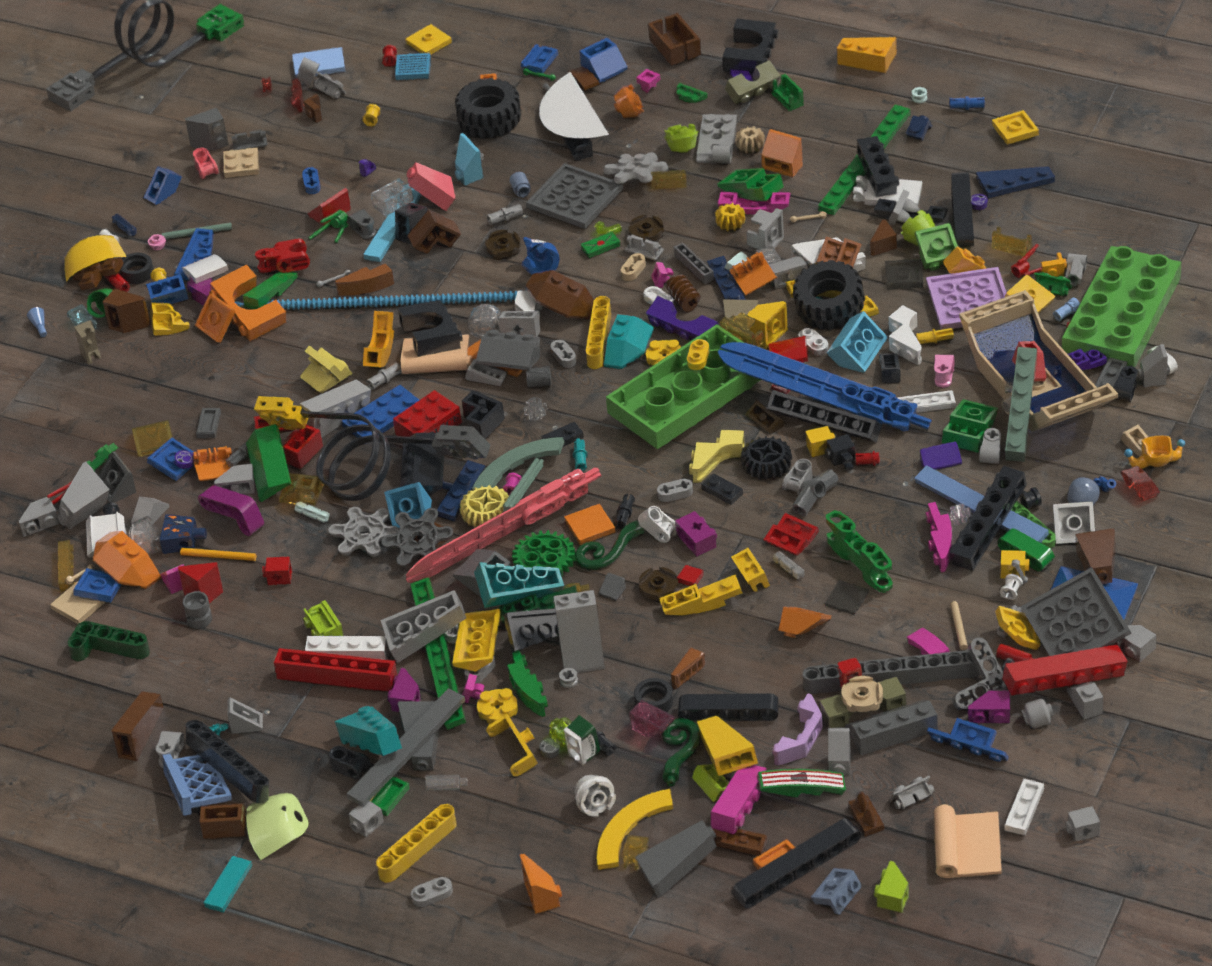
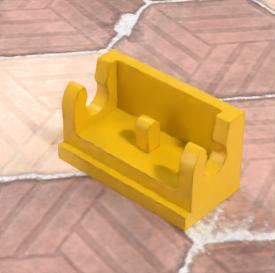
M749 548L731 556L753 591L757 592L756 585L758 583H761L764 588L770 586L764 570Z

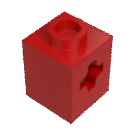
M290 556L266 558V566L262 567L263 577L267 578L268 585L291 584L292 565Z

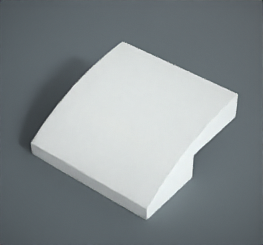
M214 254L184 266L182 270L189 279L191 276L197 284L228 271V265L219 256Z

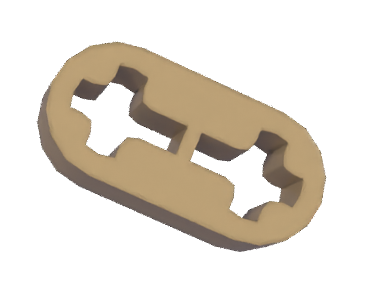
M635 253L621 267V277L623 280L633 281L639 276L646 266L643 254Z

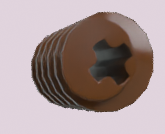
M677 275L666 281V289L676 302L679 303L680 307L685 312L693 311L699 303L701 295L685 275Z

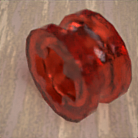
M270 76L267 79L262 77L263 92L267 90L272 91Z

